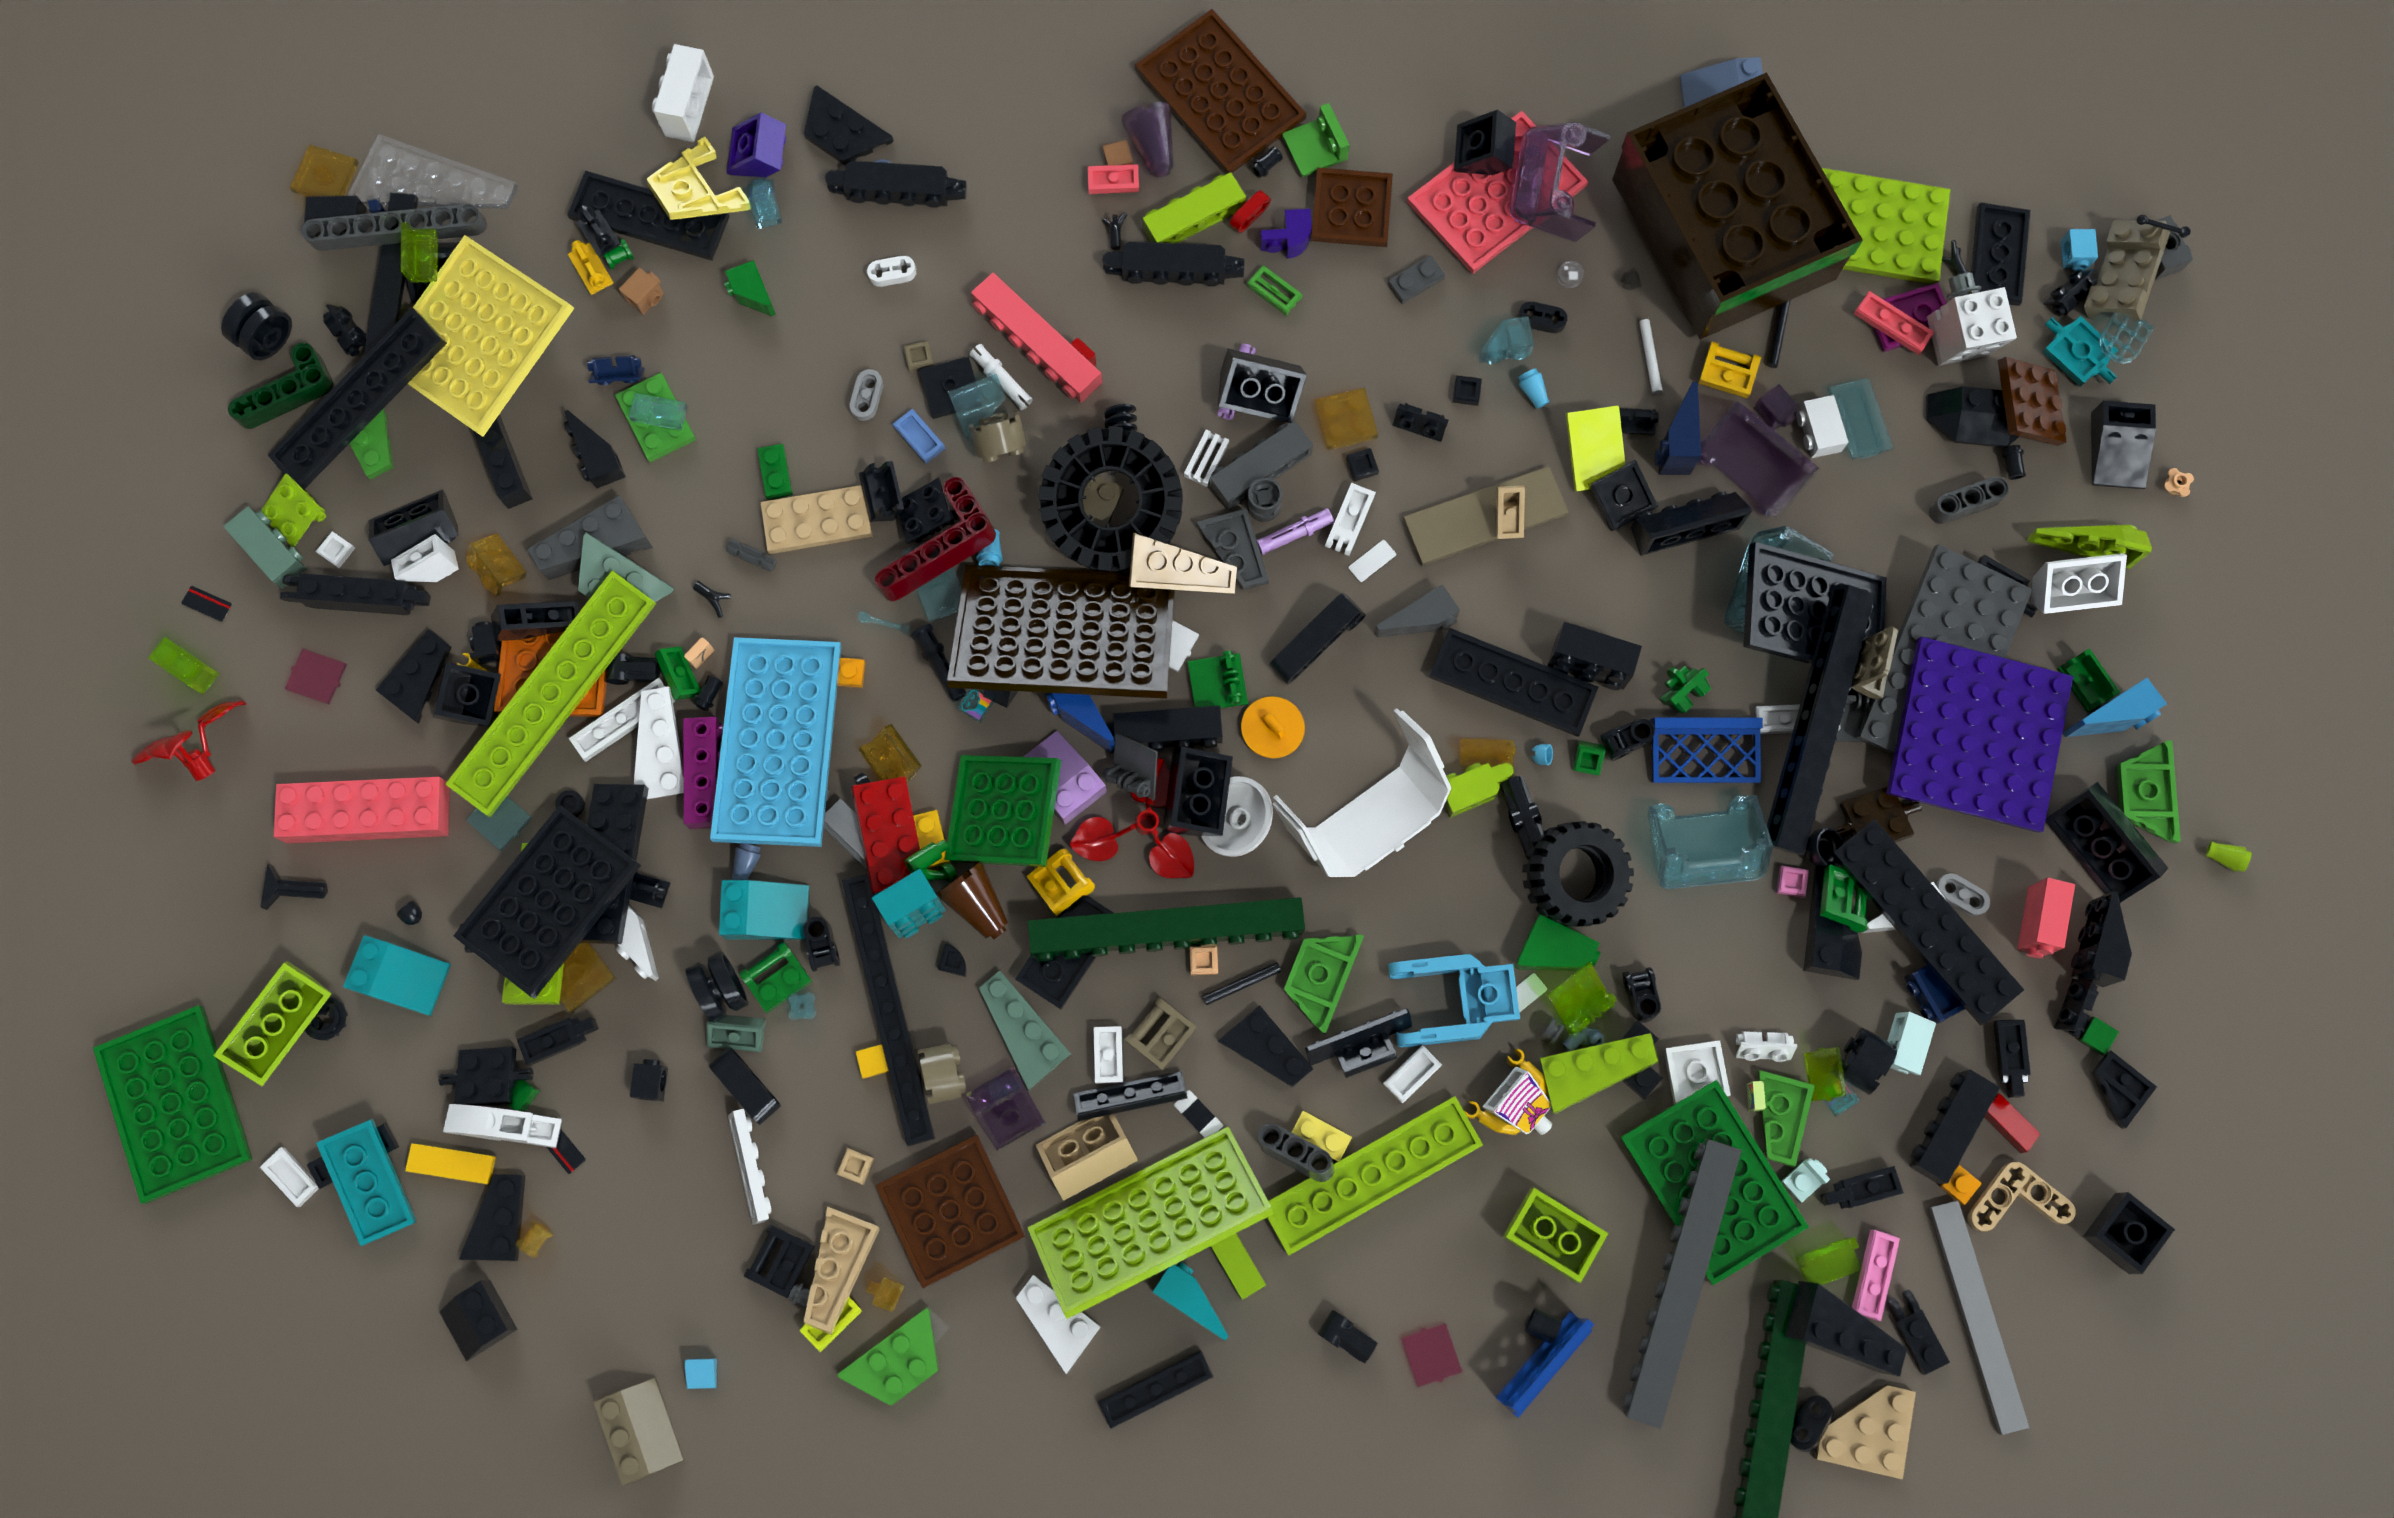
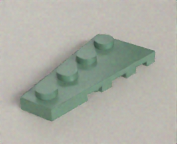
M999 971L979 989L1030 1091L1066 1060L1071 1053L1004 974Z

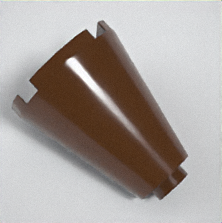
M982 862L977 863L936 893L943 902L984 938L991 936L994 940L1006 931L1004 926L1008 921Z

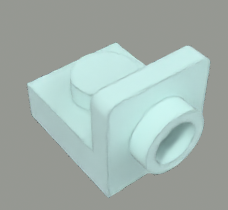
M1809 1158L1800 1162L1781 1180V1183L1798 1203H1802L1822 1184H1826L1830 1178L1826 1175L1827 1169L1822 1163L1816 1159L1813 1161Z

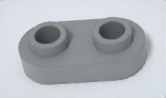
M872 369L864 370L856 379L850 400V410L857 420L867 421L876 414L883 390V380L877 371ZM869 383L875 384L872 388H867L866 386ZM863 406L868 407L865 412H861L860 408Z
M1946 874L1936 882L1937 888L1947 902L1969 916H1979L1990 907L1989 895L1983 889L1957 874ZM1946 884L1952 887V893L1946 891ZM1970 898L1976 901V907L1970 905Z

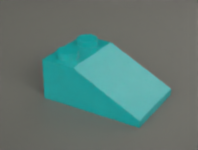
M722 880L719 935L725 940H806L804 924L808 920L810 886L751 880Z
M364 935L343 988L431 1016L451 964Z
M1179 1262L1177 1266L1169 1267L1153 1293L1226 1341L1228 1338L1227 1332L1196 1278L1191 1276L1194 1270L1182 1262Z

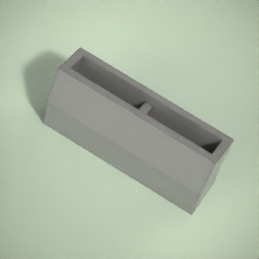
M839 799L825 812L823 829L867 869L856 813L843 800Z

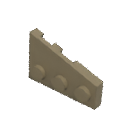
M1095 476L1096 480H1091L1085 488L1083 495L1086 496V499H1083V507L1087 516L1092 515V522L1099 526L1107 527L1125 490L1123 486Z

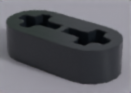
M1526 302L1519 310L1518 320L1526 328L1559 333L1565 328L1568 316L1562 308L1537 302ZM1528 311H1533L1532 319L1527 318ZM1553 316H1557V317H1558V323H1557V324H1552V323H1553V320H1552Z

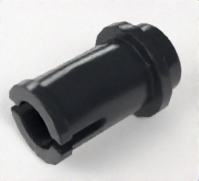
M1273 146L1261 158L1254 159L1251 165L1254 175L1258 178L1266 177L1268 171L1283 159L1281 152Z
M2020 445L2005 447V452L2002 456L2006 458L2008 479L2024 478L2026 476L2022 458L2024 450L2021 449Z
M708 675L699 694L694 695L695 701L693 704L704 711L713 708L714 704L712 702L723 682L716 677Z

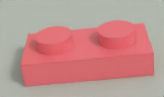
M1138 165L1088 166L1089 194L1139 192Z

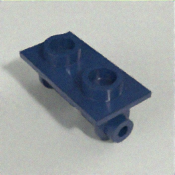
M635 355L617 356L615 358L617 366H613L611 357L592 358V361L587 362L589 372L593 371L589 383H597L598 385H608L614 381H623L624 383L637 382L641 380L645 368L642 367L641 358L635 357Z

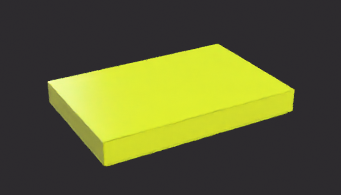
M1619 405L1565 413L1575 491L1589 490L1588 484L1625 465Z

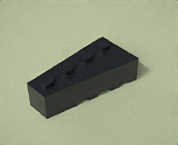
M1799 1281L1785 1337L1879 1373L1894 1376L1901 1375L1907 1351L1905 1346L1819 1283Z

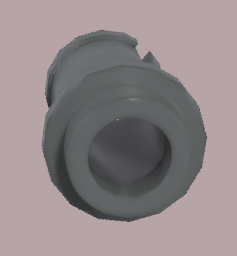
M802 1283L800 1286L795 1284L788 1300L792 1301L794 1306L799 1304L807 1307L810 1290L804 1288Z

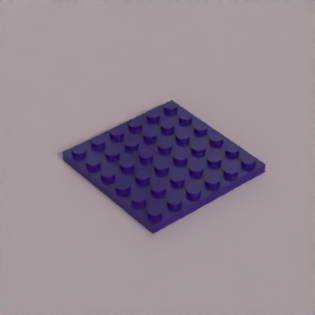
M1919 637L1916 643L1886 794L2037 833L2043 832L2073 676L1926 637Z

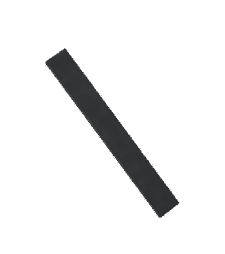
M390 192L387 212L417 209L419 198L413 194ZM398 224L394 225L391 228V231L395 230L398 227ZM411 242L386 244L381 247L364 356L399 321L406 279L401 254Z

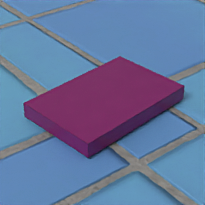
M1938 283L1883 299L1928 328L1927 316L1936 310H1940L1941 306L1947 304ZM1873 327L1883 352L1903 347L1902 344Z

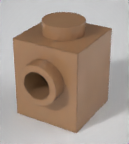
M640 267L618 289L624 300L642 315L651 307L656 306L664 294L659 285L661 283L660 279L650 271L647 274Z

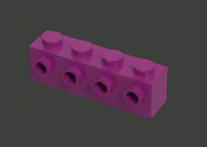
M716 717L683 718L684 824L689 829L712 827L724 726L721 725V722Z

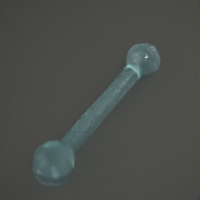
M861 612L858 615L862 623L873 622L901 630L903 634L911 632V626L908 624L899 625L869 616L867 612Z

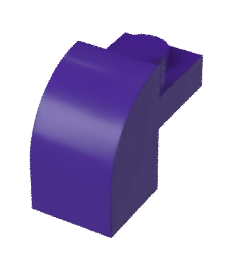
M1310 209L1285 210L1284 229L1261 230V251L1276 253L1286 250L1287 259L1297 257L1303 253L1310 242Z

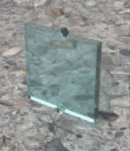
M507 796L491 817L476 809L466 821L502 851L514 837L519 836V831L532 817Z

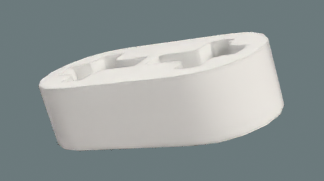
M898 256L872 262L867 268V274L874 286L883 287L911 281L916 275V267L910 257ZM902 265L907 266L906 273H902ZM881 269V270H882V277L877 278V276H876L877 271H876V270Z

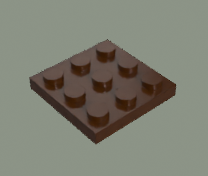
M1317 167L1311 241L1387 247L1393 173Z
M2009 357L1997 360L2008 433L2056 446L2067 443L2066 425L2063 422L2061 409L2062 401L2058 391V376L2055 370Z

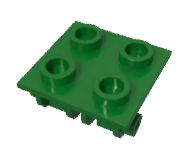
M1224 651L1222 656L1188 661L1195 707L1220 706V709L1248 705L1240 653L1233 654L1232 651Z

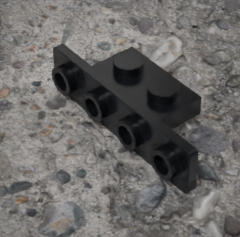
M1408 1009L1393 1011L1388 1016L1375 1021H1367L1362 1026L1352 1030H1344L1326 1040L1315 1041L1305 1048L1309 1064L1314 1065L1336 1056L1345 1078L1397 1059L1396 1051L1389 1036L1412 1027L1410 1012Z

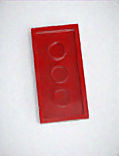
M905 776L851 786L872 893L882 892L910 875L911 872L906 867L904 860L920 850Z

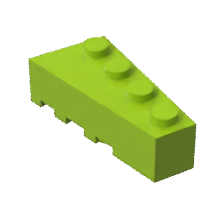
M1651 1033L1540 1058L1554 1114H1558L1616 1083L1659 1063Z

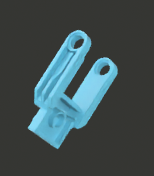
M1471 954L1400 961L1388 964L1389 979L1459 973L1458 982L1462 1014L1466 1023L1424 1028L1411 1033L1396 1032L1397 1047L1478 1040L1492 1023L1520 1020L1513 964L1485 967Z

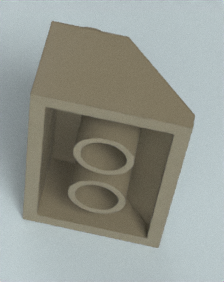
M656 1378L593 1402L622 1486L685 1460Z

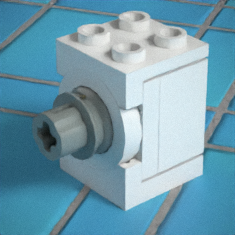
M1970 272L1948 279L1951 293L1947 295V298L1950 301L1941 306L1940 310H1936L1927 316L1929 328L1935 332L1932 336L1938 366L1986 357L2017 338L2005 287L1980 292L1982 287L1975 286L1973 274Z

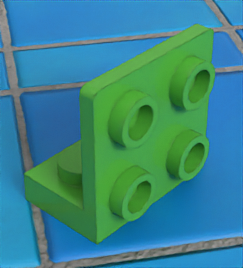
M1330 103L1320 106L1317 120L1283 133V140L1301 177L1317 172V167L1328 168L1348 160L1350 144Z

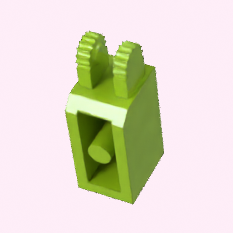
M1479 762L1465 769L1466 772L1457 776L1456 773L1447 775L1451 790L1444 806L1449 817L1452 818L1494 800L1498 794L1500 783L1510 779L1514 774L1512 764L1503 763L1491 768L1489 763L1481 766Z

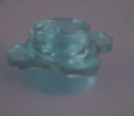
M811 992L805 995L791 994L788 998V1002L791 1004L789 1018L797 1021L799 1018L813 1019L816 1016V1011L814 1010L815 995ZM801 1004L805 1005L803 1009H800Z

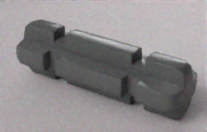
M731 539L726 547L728 554L735 557L739 556L740 559L758 567L761 565L762 569L769 572L773 571L776 566L777 560L775 557L768 554L765 555L762 551L746 544L742 546L741 542Z

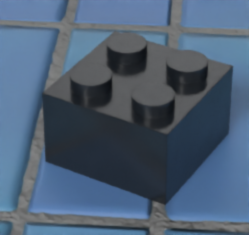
M2122 1192L2115 1193L2086 1231L2083 1238L2128 1274H2143L2175 1229L2132 1194Z

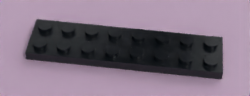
M412 307L268 456L284 475L287 473L305 490L447 342L420 312Z
M1875 819L1831 854L1980 1026L1985 1024L2024 991V988Z

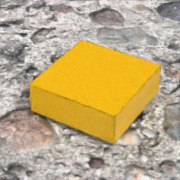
M882 1044L856 1051L862 1079L889 1072Z

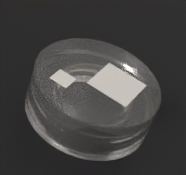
M1575 261L1564 262L1557 274L1558 281L1566 288H1575L1582 282L1584 270Z

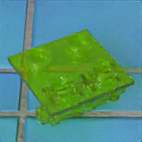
M1588 962L1547 994L1570 1035L1576 1032L1581 1033L1582 1029L1591 1022L1594 1023L1596 1021L1595 1017L1601 1018V1012L1604 1013L1608 1009L1615 1007L1614 1003L1617 1002V998L1613 993L1610 992L1608 994L1591 962Z

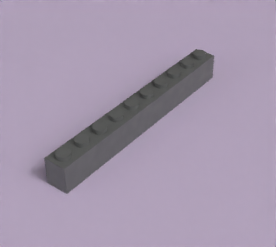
M1704 1139L1703 1144L1698 1143L1694 1155V1159L1698 1160L1695 1171L1690 1170L1686 1186L1690 1187L1687 1198L1683 1197L1679 1205L1678 1214L1682 1215L1679 1226L1674 1225L1670 1241L1674 1242L1671 1253H1666L1662 1264V1269L1666 1270L1663 1281L1658 1280L1655 1288L1654 1297L1658 1299L1655 1309L1650 1308L1647 1315L1646 1324L1650 1325L1647 1336L1641 1337L1638 1346V1352L1641 1353L1639 1364L1634 1363L1631 1370L1630 1380L1633 1381L1630 1392L1626 1391L1623 1397L1621 1408L1625 1409L1624 1415L1627 1418L1659 1429L1662 1427L1742 1151L1740 1149L1709 1139Z

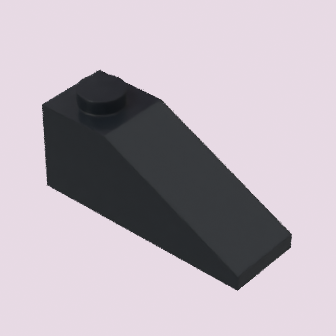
M578 601L499 604L491 615L494 640H523L565 631L580 612Z

